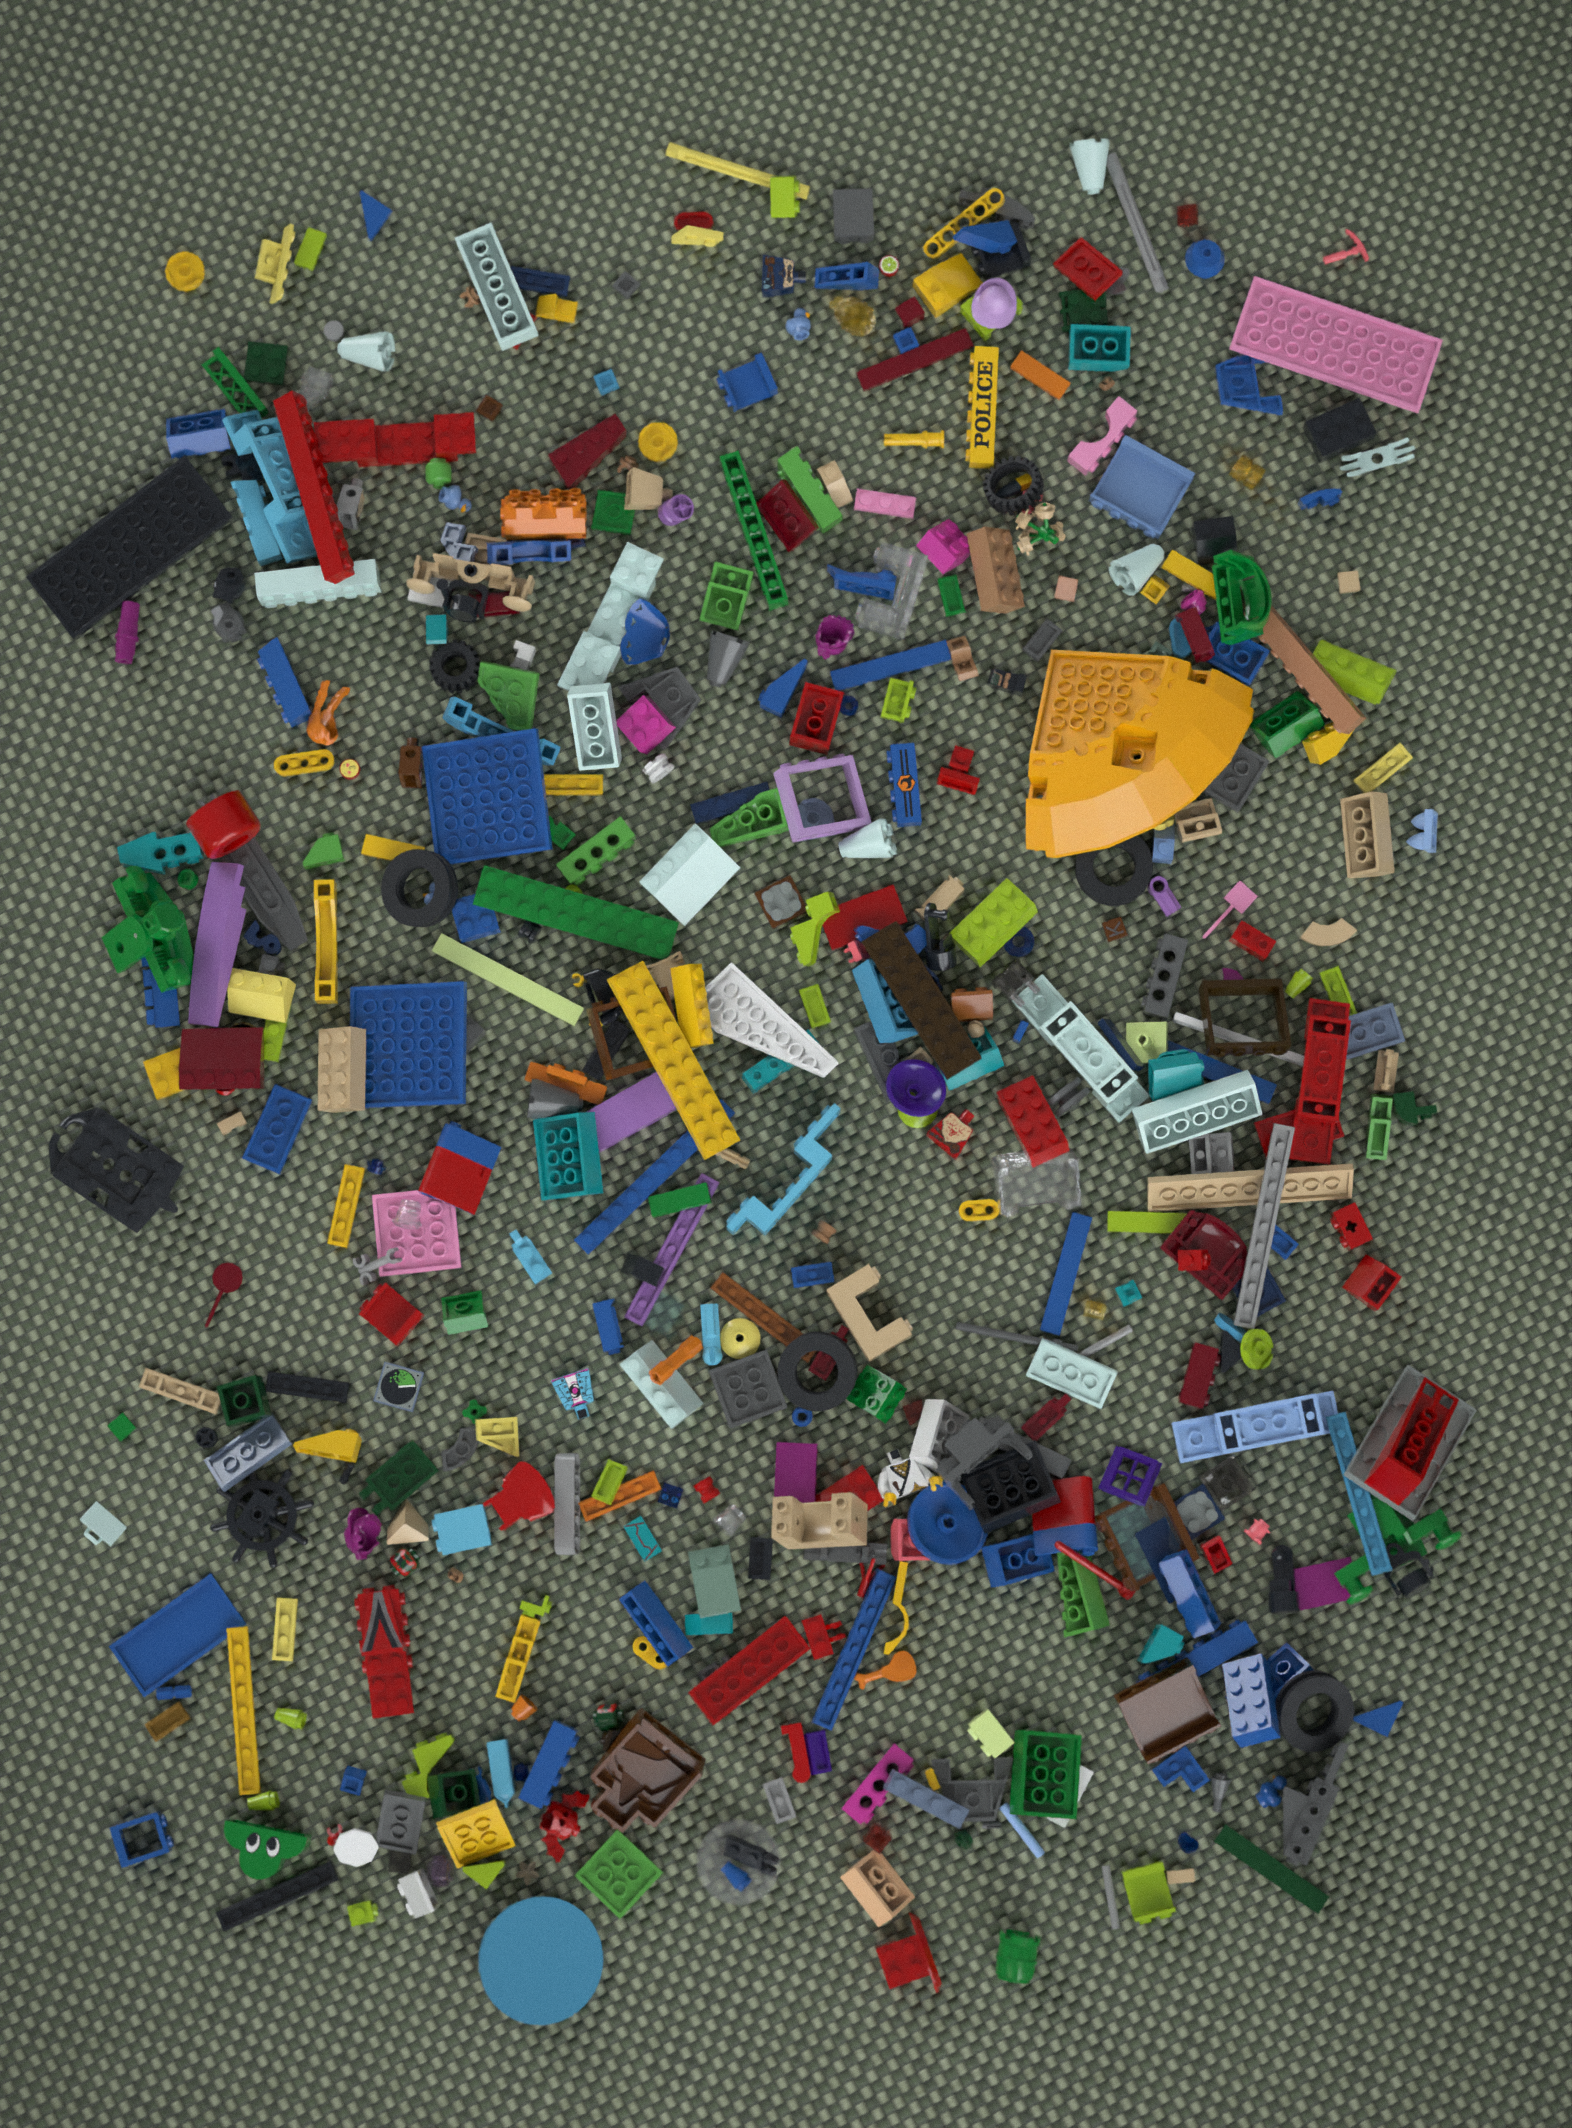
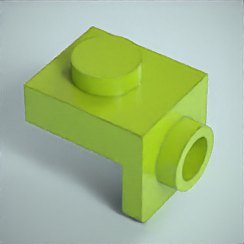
M545 1595L542 1607L522 1601L519 1609L524 1610L523 1614L530 1617H535V1614L544 1616L545 1613L549 1614L553 1602L549 1601L551 1596Z

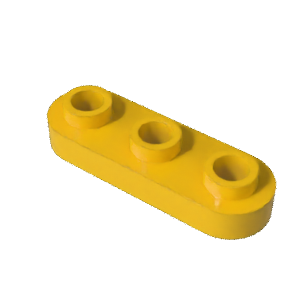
M325 749L287 754L276 758L274 769L280 776L327 771L333 767L335 759L333 754ZM323 758L328 759V762L326 764L321 763V760ZM303 761H308L306 767L301 766ZM283 764H288L286 770L281 769Z

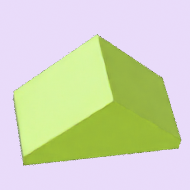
M501 1860L463 1866L462 1869L465 1874L485 1889H488L506 1862Z

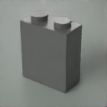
M872 188L833 190L834 242L849 244L852 241H858L865 244L874 241Z

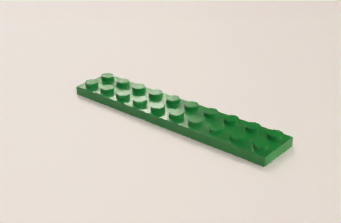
M485 865L483 866L472 904L661 960L670 956L679 922Z

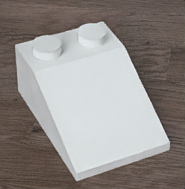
M423 1868L398 1879L399 1884H397L401 1896H406L408 1903L405 1905L410 1916L414 1915L415 1918H418L440 1907Z

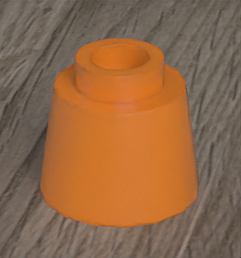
M521 1694L511 1708V1715L519 1722L521 1720L525 1721L538 1708L529 1698Z

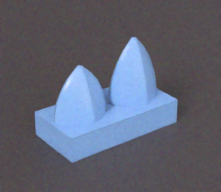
M1425 809V813H1421L1411 820V823L1416 828L1424 830V832L1415 834L1406 840L1410 846L1425 850L1428 853H1436L1438 813L1433 809Z

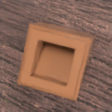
M1059 576L1054 598L1074 602L1078 579Z

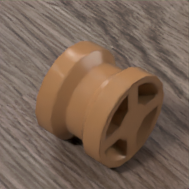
M820 1219L817 1229H814L811 1234L828 1244L831 1235H834L837 1230Z

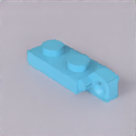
M517 1230L509 1233L515 1242L511 1245L513 1251L535 1285L553 1274L527 1236L522 1238Z

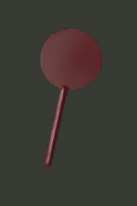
M222 1263L213 1272V1284L219 1290V1293L205 1323V1328L209 1327L223 1292H234L242 1284V1271L233 1263Z

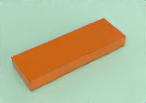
M1022 350L1010 366V369L1059 401L1071 385L1069 381Z

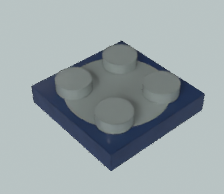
M1204 1484L1174 1501L1191 1540L1225 1520V1517Z

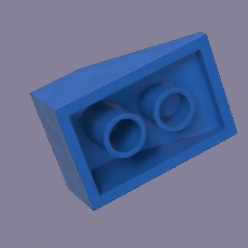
M1034 1534L994 1543L981 1548L991 1588L1005 1586L1055 1571L1051 1554L1035 1555Z

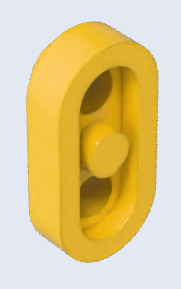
M992 1199L968 1200L959 1207V1216L968 1222L993 1220L1000 1212L998 1203ZM992 1207L993 1212L988 1214L985 1208ZM971 1208L973 1213L967 1215L965 1209Z
M646 1636L635 1639L633 1651L637 1656L656 1669L667 1667L664 1661L662 1663L656 1661L658 1653ZM640 1643L647 1645L645 1651L639 1649Z

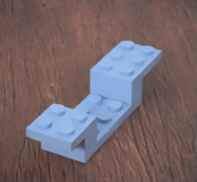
M1328 1391L1219 1412L1171 1424L1179 1462L1185 1463L1330 1434L1326 1417L1338 1414L1334 1392Z

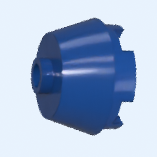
M1199 240L1188 248L1185 262L1192 274L1202 279H1207L1217 275L1222 270L1225 256L1217 243L1211 240Z

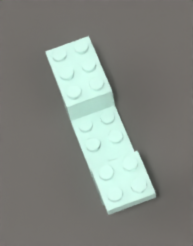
M627 542L610 576L611 584L588 631H583L557 684L559 687L569 691L571 686L602 684L605 682L609 672L613 673L621 657V640L627 633L625 627L627 613L638 599L649 600L655 588V578L662 566L663 558ZM641 604L639 608L636 609V611L642 610ZM632 618L633 622L631 626H633V624L636 623L634 618Z
M1042 974L1034 981L1040 988L1037 994L1027 987L1018 994L1025 1004L1019 1007L1013 1000L1012 1003L1051 1047L1053 1045L1056 1046L1093 1088V1095L1115 1120L1120 1123L1132 1112L1133 1108L1141 1105L1150 1095L1137 1082L1139 1077L1071 1001L1068 1003Z

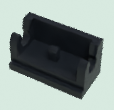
M750 1537L748 1579L771 1580L772 1538Z

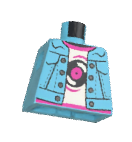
M589 1368L551 1380L566 1411L575 1409L578 1420L590 1416L586 1405L593 1403L594 1397Z

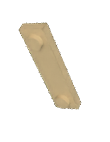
M148 1368L145 1369L139 1385L140 1388L216 1415L221 1404L219 1394Z

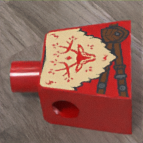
M967 1109L959 1117L951 1112L930 1129L926 1136L956 1160L973 1133V1129L968 1124L975 1116Z

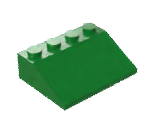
M1015 1730L1009 1814L1077 1819L1082 1735Z

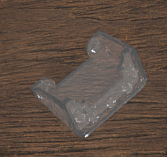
M1069 1148V1152L1032 1168L1024 1152L994 1156L992 1158V1168L1000 1215L1012 1217L1019 1212V1207L1056 1202L1065 1209H1073L1081 1205L1079 1159L1074 1151Z

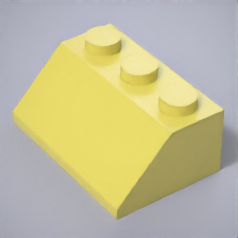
M232 968L227 988L229 1013L286 1023L296 984L286 977Z

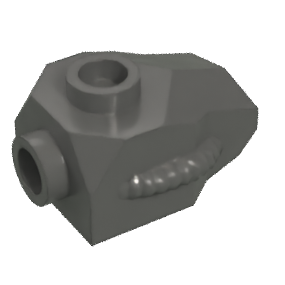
M229 602L223 603L211 610L214 616V630L223 639L224 643L229 641L231 643L237 642L242 638V635L247 633L241 613L233 609Z

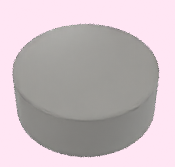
M329 321L324 327V334L329 341L337 342L343 338L344 328L338 321Z

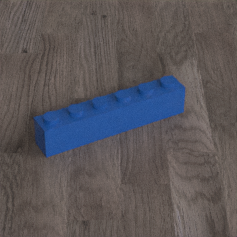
M1238 1619L1228 1625V1630L1222 1632L1220 1629L1211 1634L1212 1639L1207 1642L1201 1640L1192 1645L1193 1650L1189 1652L1183 1650L1174 1655L1176 1659L1170 1663L1165 1660L1158 1664L1156 1671L1150 1673L1148 1670L1138 1676L1140 1680L1136 1681V1683L1186 1657L1194 1665L1195 1673L1199 1677L1258 1642L1247 1622H1240Z

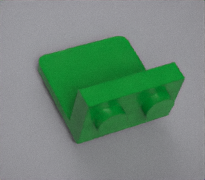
M867 1365L856 1380L855 1386L848 1395L847 1400L886 1424L893 1416L899 1402L904 1398L907 1388Z

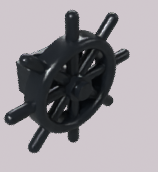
M291 1469L284 1471L278 1483L258 1480L255 1470L249 1474L250 1482L240 1487L235 1493L229 1490L224 1492L220 1486L216 1488V1492L228 1499L229 1504L226 1521L212 1524L210 1530L217 1532L229 1528L234 1539L240 1543L232 1556L233 1562H239L248 1548L256 1551H266L270 1567L276 1568L278 1563L275 1548L283 1545L289 1538L302 1545L308 1544V1538L296 1532L295 1528L298 1520V1511L313 1507L315 1502L309 1499L295 1503L292 1495L284 1488L292 1476ZM260 1489L272 1490V1493L268 1496ZM253 1492L249 1502L243 1499L248 1493ZM279 1495L285 1501V1506L278 1507L280 1504L277 1501ZM239 1506L244 1510L240 1517L236 1518V1511ZM288 1514L287 1525L278 1521L275 1517ZM269 1525L282 1532L273 1540ZM239 1528L247 1532L245 1536L241 1533ZM260 1535L264 1539V1542L252 1541L254 1537L259 1538Z

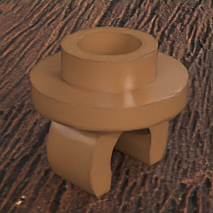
M467 287L466 292L460 295L461 299L469 298L468 303L464 305L467 308L481 303L475 287Z
M631 456L621 457L619 460L621 465L618 467L617 472L621 473L623 468H627L628 471L632 468L638 469L637 460Z

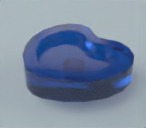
M1182 1833L1178 1837V1845L1184 1853L1191 1854L1199 1848L1198 1841L1191 1838L1189 1834Z

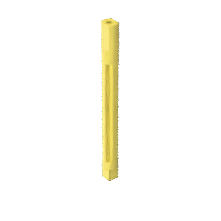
M669 142L666 150V156L770 188V177L775 176ZM800 183V192L797 193V197L807 200L810 186Z

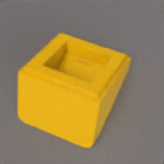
M1153 575L1140 593L1157 604L1170 588V585L1157 575Z

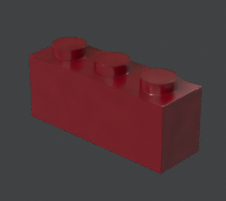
M1196 1342L1193 1343L1177 1403L1197 1409H1203L1204 1405L1208 1406L1210 1394L1207 1393L1209 1385L1213 1386L1216 1374L1212 1373L1214 1366L1219 1365L1221 1354H1218V1348Z

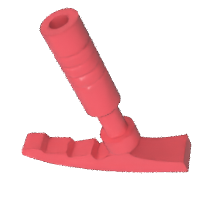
M1346 229L1345 233L1349 235L1357 247L1324 256L1323 262L1326 265L1347 258V256L1352 254L1357 255L1358 253L1362 255L1366 262L1369 260V256L1359 238L1352 231Z

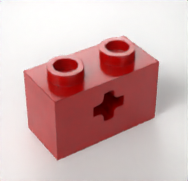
M1242 920L1229 942L1262 962L1265 961L1276 943L1274 939Z
M1356 1202L1331 1213L1332 1218H1330V1222L1335 1230L1338 1229L1341 1235L1339 1240L1343 1248L1347 1247L1348 1251L1373 1239ZM1348 1224L1354 1225L1355 1228L1352 1229V1232L1351 1230H1346L1345 1227H1347Z

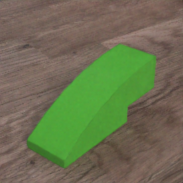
M1371 1094L1366 1158L1387 1159L1393 1102L1391 1095Z

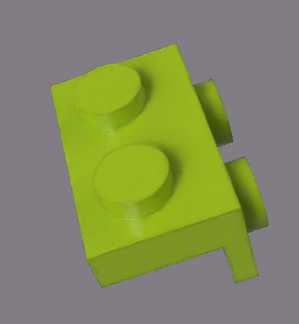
M890 678L880 718L904 723L905 718L910 717L912 707L908 705L910 699H914L917 689L913 687L914 681L906 682Z

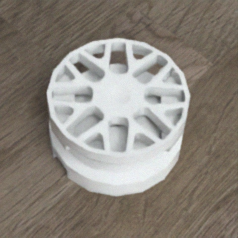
M665 753L655 757V760L650 761L644 767L645 769L642 770L645 775H649L651 783L658 782L674 768V765L667 761L668 757Z

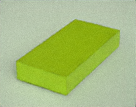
M308 227L294 265L314 271L327 238V233Z
M815 984L800 989L799 993L811 1028L814 1029L831 1023L819 985Z
M608 1459L591 1495L592 1498L611 1505L628 1467Z

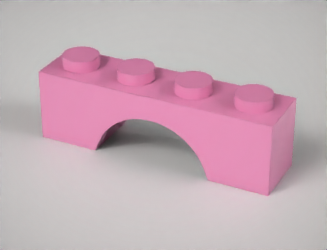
M1118 396L1106 410L1105 418L1109 425L1108 434L1098 442L1088 443L1080 441L1069 454L1067 462L1085 476L1089 472L1093 473L1099 466L1098 461L1100 458H1106L1111 452V445L1114 442L1118 443L1124 436L1123 431L1127 427L1131 428L1137 420V410Z

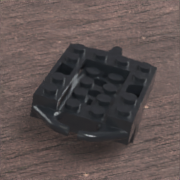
M97 1107L72 1114L60 1123L59 1126L65 1130L73 1123L82 1125V1129L65 1152H60L58 1149V1141L61 1136L56 1132L53 1133L49 1141L50 1174L135 1233H138L160 1208L172 1213L178 1211L177 1205L168 1196L184 1165L101 1108ZM130 1134L133 1135L131 1140L134 1142L140 1140L146 1146L138 1152L128 1148ZM94 1151L95 1153H97V1154L100 1155V1156H98L97 1158H95V1157H94L93 1155H91V1154H92V1152ZM111 1158L114 1162L113 1167L105 1169L103 1167L104 1160ZM129 1170L130 1178L126 1181L121 1180V1172ZM135 1180L142 1184L140 1188L133 1184ZM99 1187L107 1193L105 1204L103 1205L96 1200L98 1196L94 1193L88 1194Z

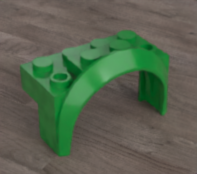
M1234 550L1213 556L1214 563H1217L1212 566L1221 642L1233 645L1263 635V627L1269 619L1272 604L1271 589L1264 572L1254 561V557ZM1254 576V578L1242 581L1244 578ZM1240 585L1245 598V617L1243 615Z

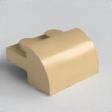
M1212 798L1189 803L1174 814L1177 833L1181 843L1222 834L1218 813L1215 811Z

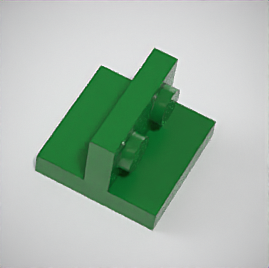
M482 1290L441 1298L443 1322L448 1335L488 1327Z

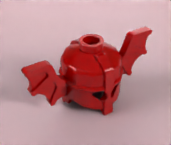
M578 1790L572 1795L563 1794L561 1795V1803L551 1801V1805L546 1808L547 1811L542 1813L540 1817L542 1822L539 1823V1828L547 1832L541 1841L547 1846L546 1854L552 1856L556 1863L561 1861L565 1852L559 1844L558 1838L565 1840L571 1835L576 1837L581 1829V1825L578 1824V1813L573 1811L572 1807H585L590 1797L589 1794H581Z

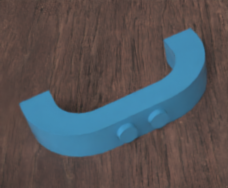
M457 697L449 699L442 717L451 726L474 738L515 732L471 710L472 704ZM539 739L542 765H554L561 747L546 739Z

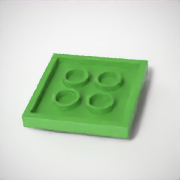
M617 1829L576 1873L575 1877L621 1919L659 1878L663 1871Z

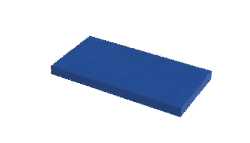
M211 1573L115 1641L109 1648L143 1697H146L226 1640L227 1628L243 1627L247 1623Z

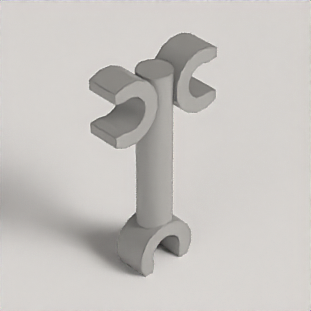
M391 1248L385 1256L373 1262H370L368 1254H362L361 1259L360 1257L353 1258V1264L359 1268L358 1272L361 1274V1285L369 1284L367 1278H369L370 1282L377 1280L376 1274L372 1270L388 1263H400L402 1258L396 1259L394 1257V1253L399 1249Z

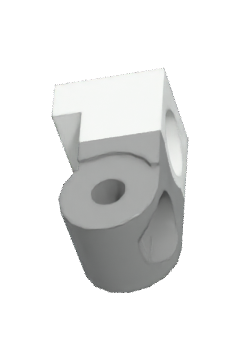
M516 640L513 648L517 655L509 667L529 671L536 648Z

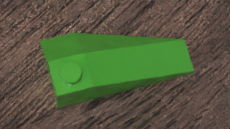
M778 788L759 793L753 800L742 805L736 812L726 816L709 828L712 840L719 847L789 831Z

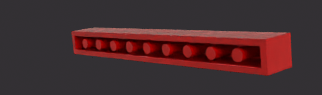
M290 391L273 400L324 580L337 584L355 575L354 562L350 557L349 545L344 537L343 525L338 517V507L334 503L333 490L327 479L328 473L323 465L322 453L318 448L317 435L313 430L312 418L306 406L307 401L302 394Z

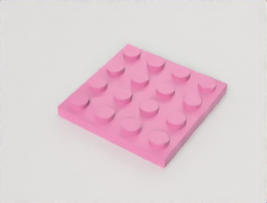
M418 1190L372 1195L378 1259L385 1256L391 1248L399 1249L394 1253L396 1259L402 1258L400 1263H388L379 1267L380 1277L462 1268L456 1207L439 1199L427 1197L419 1193Z

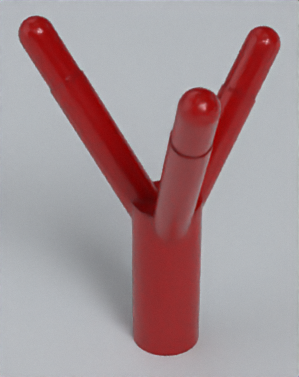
M875 1558L871 1559L866 1573L864 1563H859L862 1576L857 1592L859 1597H865L868 1585L874 1576L875 1571L872 1574L871 1572L876 1560ZM882 1564L877 1569L882 1570L886 1565Z

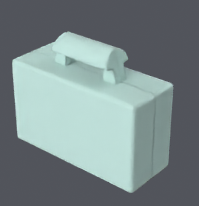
M97 1501L80 1518V1521L87 1526L84 1536L95 1545L104 1541L109 1546H112L127 1528ZM92 1530L100 1538L96 1540L88 1532Z

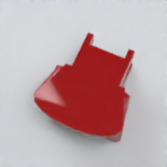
M525 1461L518 1462L502 1479L504 1482L502 1487L504 1489L483 1503L484 1507L492 1505L504 1522L499 1527L500 1531H505L522 1518L533 1522L555 1512V1500L546 1480L538 1470Z

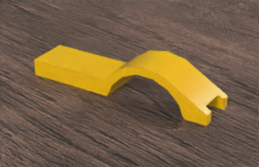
M899 1561L892 1602L903 1613L904 1627L899 1637L885 1643L883 1654L887 1655L904 1638L909 1627L908 1614L901 1605L908 1562Z

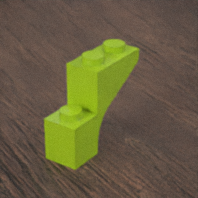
M827 891L807 899L806 911L812 919L790 927L792 931L790 937L793 944L797 946V958L801 964L803 963V966L809 967L816 963L822 926L830 916L840 912L833 892Z
M447 1732L435 1736L436 1741L428 1743L425 1740L415 1744L417 1748L413 1749L412 1752L421 1774L418 1775L417 1771L405 1775L406 1780L401 1782L406 1794L426 1797V1799L430 1797L427 1777L455 1741L453 1734L447 1735Z

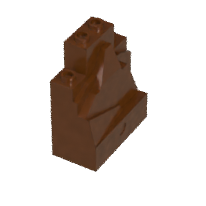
M641 1708L612 1741L609 1749L599 1762L592 1768L590 1775L592 1781L597 1786H602L603 1788L593 1798L591 1808L597 1816L606 1819L613 1829H618L622 1833L638 1816H640L645 1824L655 1828L701 1778L706 1759Z

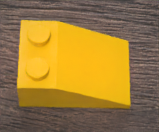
M962 253L913 279V288L936 319L977 291L983 282Z

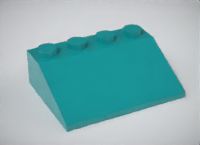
M581 1112L534 1119L533 1125L541 1201L602 1194L603 1184L595 1112Z

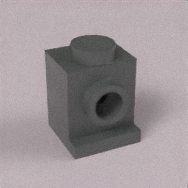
M263 954L258 973L282 977L285 963L281 962L279 957Z

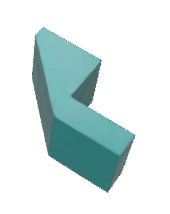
M732 1613L700 1618L699 1614H685V1635L733 1633Z

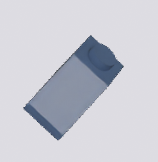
M1174 825L1166 827L1162 831L1153 829L1151 855L1154 863H1172L1175 842Z

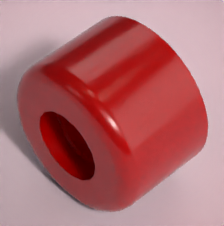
M234 790L213 799L198 809L187 820L186 826L204 854L210 859H217L232 853L254 838L260 831L261 823L242 792Z

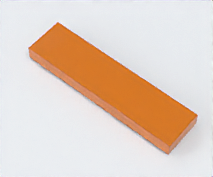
M653 1470L621 1484L611 1505L592 1497L580 1501V1503L578 1502V1505H580L583 1517L587 1522L660 1491L662 1488Z

